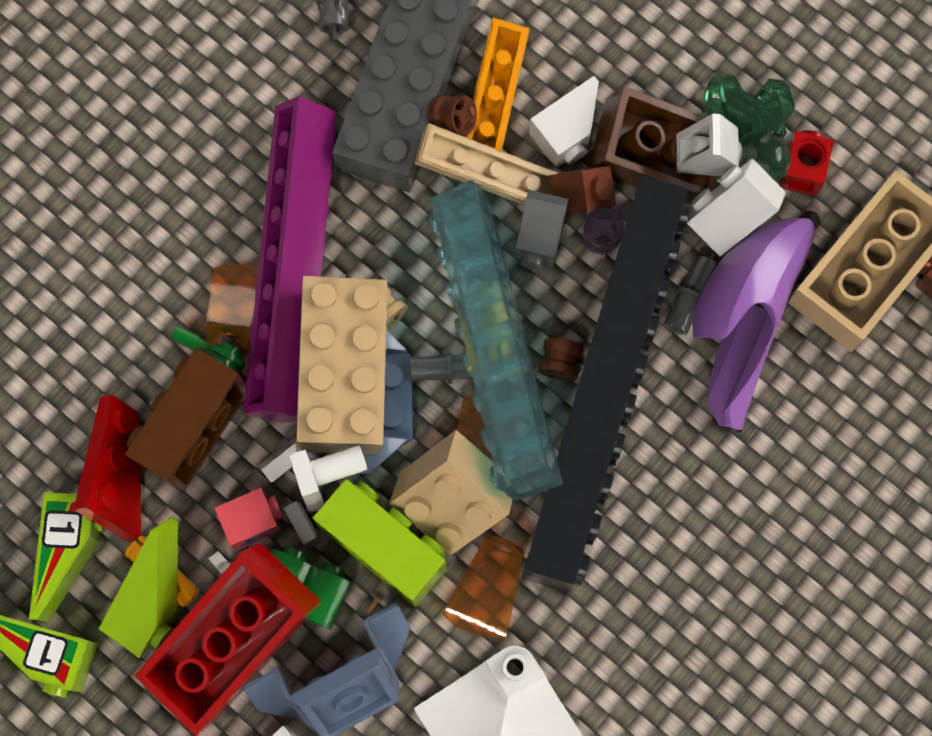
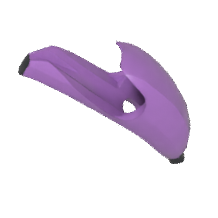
M803 211L798 218H785L761 226L744 237L718 263L698 300L693 317V339L705 337L721 340L710 376L707 403L718 425L729 432H742L749 404L787 301L813 243L815 230L821 224L818 214L814 211ZM759 303L764 308L755 306V304Z

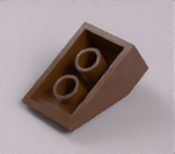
M623 86L605 99L588 168L610 165L613 181L635 187L638 186L640 176L643 175L689 188L686 197L696 198L707 188L712 192L715 189L718 177L677 173L676 134L704 119V116Z

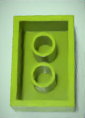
M345 479L313 517L314 521L325 534L416 608L447 571L446 560L444 559L446 556L444 554L445 550L426 534L422 539L412 533V523L395 508L392 507L387 512L380 507L379 495L364 482L359 481L354 485L348 479Z

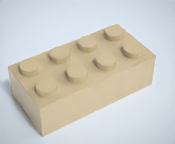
M895 170L797 288L787 303L852 353L932 256V197Z
M303 276L296 452L306 450V452L337 453L360 445L363 454L380 455L384 439L388 280Z

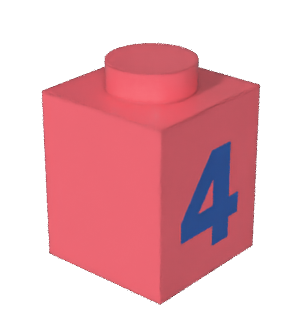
M262 488L215 507L228 543L235 551L282 531L278 520L284 518L278 500L275 495L268 497Z

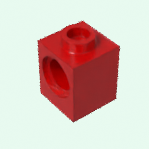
M795 130L787 146L779 186L785 190L817 197L825 184L834 140L825 138L823 134L817 131L804 130L800 132ZM798 156H809L815 165L807 166L803 164Z

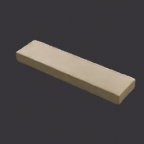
M430 123L424 127L414 161L416 165L525 205L528 190L552 195L549 175L557 174V172Z

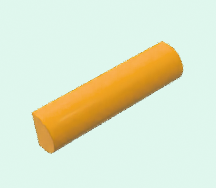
M492 18L472 98L476 106L477 120L472 132L464 137L502 151L530 28Z

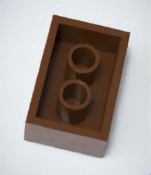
M195 348L191 356H184L178 363L174 371L175 380L167 391L162 390L156 396L150 408V411L153 413L144 426L139 425L132 432L127 441L129 449L125 453L143 470L182 494L195 477L245 398L246 384L239 373L198 348Z

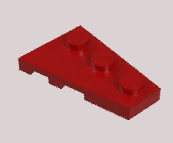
M112 394L100 397L73 510L130 543L134 540L137 541L138 537L142 536L140 466L125 455L129 449L127 441L132 432L140 425L139 412Z

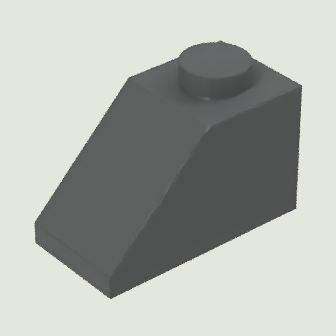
M528 190L515 248V260L520 261L523 267L536 271H542L544 268L553 269L564 227L568 199Z

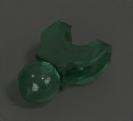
M715 73L704 91V101L708 116L720 114L738 127V141L742 146L741 167L753 159L775 182L786 176L791 165V151L783 138L787 134L785 121L792 115L795 103L787 82L781 79L768 78L755 97H752L742 89L735 75Z

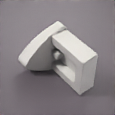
M296 436L258 465L271 483L292 467L289 455L296 453ZM307 452L310 461L319 459L315 452Z

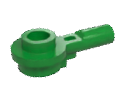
M181 326L176 327L172 333L173 341L193 351L195 348H198L236 372L238 369L243 370L246 365L240 359L243 353L226 342L221 341L219 346L208 344L202 340L201 336Z

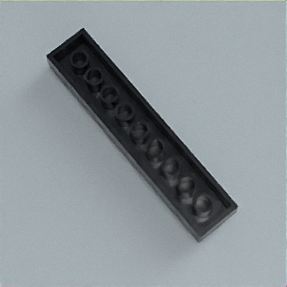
M643 175L640 176L521 579L567 593L571 591L574 584L581 586L582 581L585 579L591 556L584 555V549L586 544L593 545L600 528L602 515L596 514L595 511L597 504L604 506L612 486L614 475L607 473L608 466L615 467L622 451L626 435L618 433L620 426L627 427L635 406L637 395L630 394L631 388H638L645 371L648 356L642 355L641 352L642 350L648 352L658 326L659 317L652 316V314H659L668 291L670 279L663 278V276L670 277L681 245L680 239L692 204L685 203L689 188Z

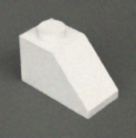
M595 76L530 119V136L556 169L565 163H568V165L575 164L588 151L599 84Z
M711 114L676 134L677 173L722 176L734 165L737 164L739 166L742 146L738 141V127L722 115Z

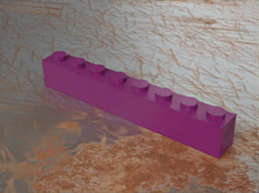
M300 96L275 106L243 414L280 423L297 421L303 276L321 277L323 253L326 247L325 229L326 218L329 212L330 178L333 173L332 152L336 138L335 124L337 111Z

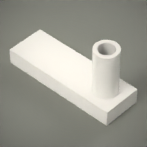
M360 445L313 461L309 460L306 450L289 455L301 495L311 516L316 515L325 504L319 486L368 470Z

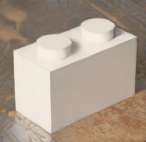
M753 159L741 168L737 164L731 167L719 180L720 185L712 192L708 188L703 190L691 203L693 211L687 224L719 256L723 255L778 212L786 194Z

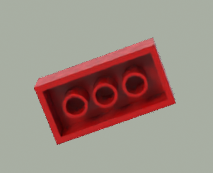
M258 543L238 555L134 676L197 736L217 721L243 691L242 686L248 684L257 676L322 601L267 548Z

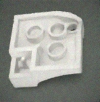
M520 646L504 648L469 673L413 708L430 736H583L533 655L527 649ZM517 659L522 663L523 671L520 675L513 676L508 673L507 663L510 660Z

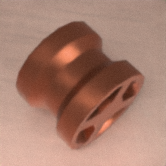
M438 95L429 104L427 120L432 125L461 136H466L475 127L477 120L476 106L468 96L457 95L452 98L447 95Z
M544 339L543 350L546 354L545 359L539 364L538 373L556 380H577L579 369L576 367L577 359L582 357L584 347L577 342L567 339Z

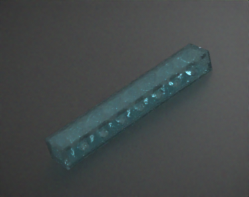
M471 180L431 197L433 214L429 218L431 226L441 243V248L438 249L439 260L443 268L448 272L450 282L446 283V290L451 302L456 306L458 317L454 319L455 328L459 337L464 341L467 353L463 354V362L468 374L474 380L476 390L472 391V400L477 411L482 414L485 426L481 428L482 441L492 455L494 466L490 467L491 479L498 491H502L513 500L518 501L563 485L489 197L474 180Z

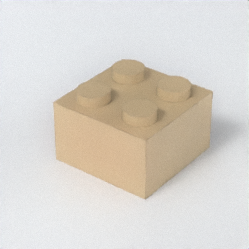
M455 430L399 473L389 504L402 513L424 534L436 541L449 555H452L509 515L516 482Z

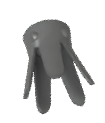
M315 0L320 13L319 30L321 32L332 34L333 40H336V33L349 30V0H340L338 9H335L333 0H322L323 11L319 0Z

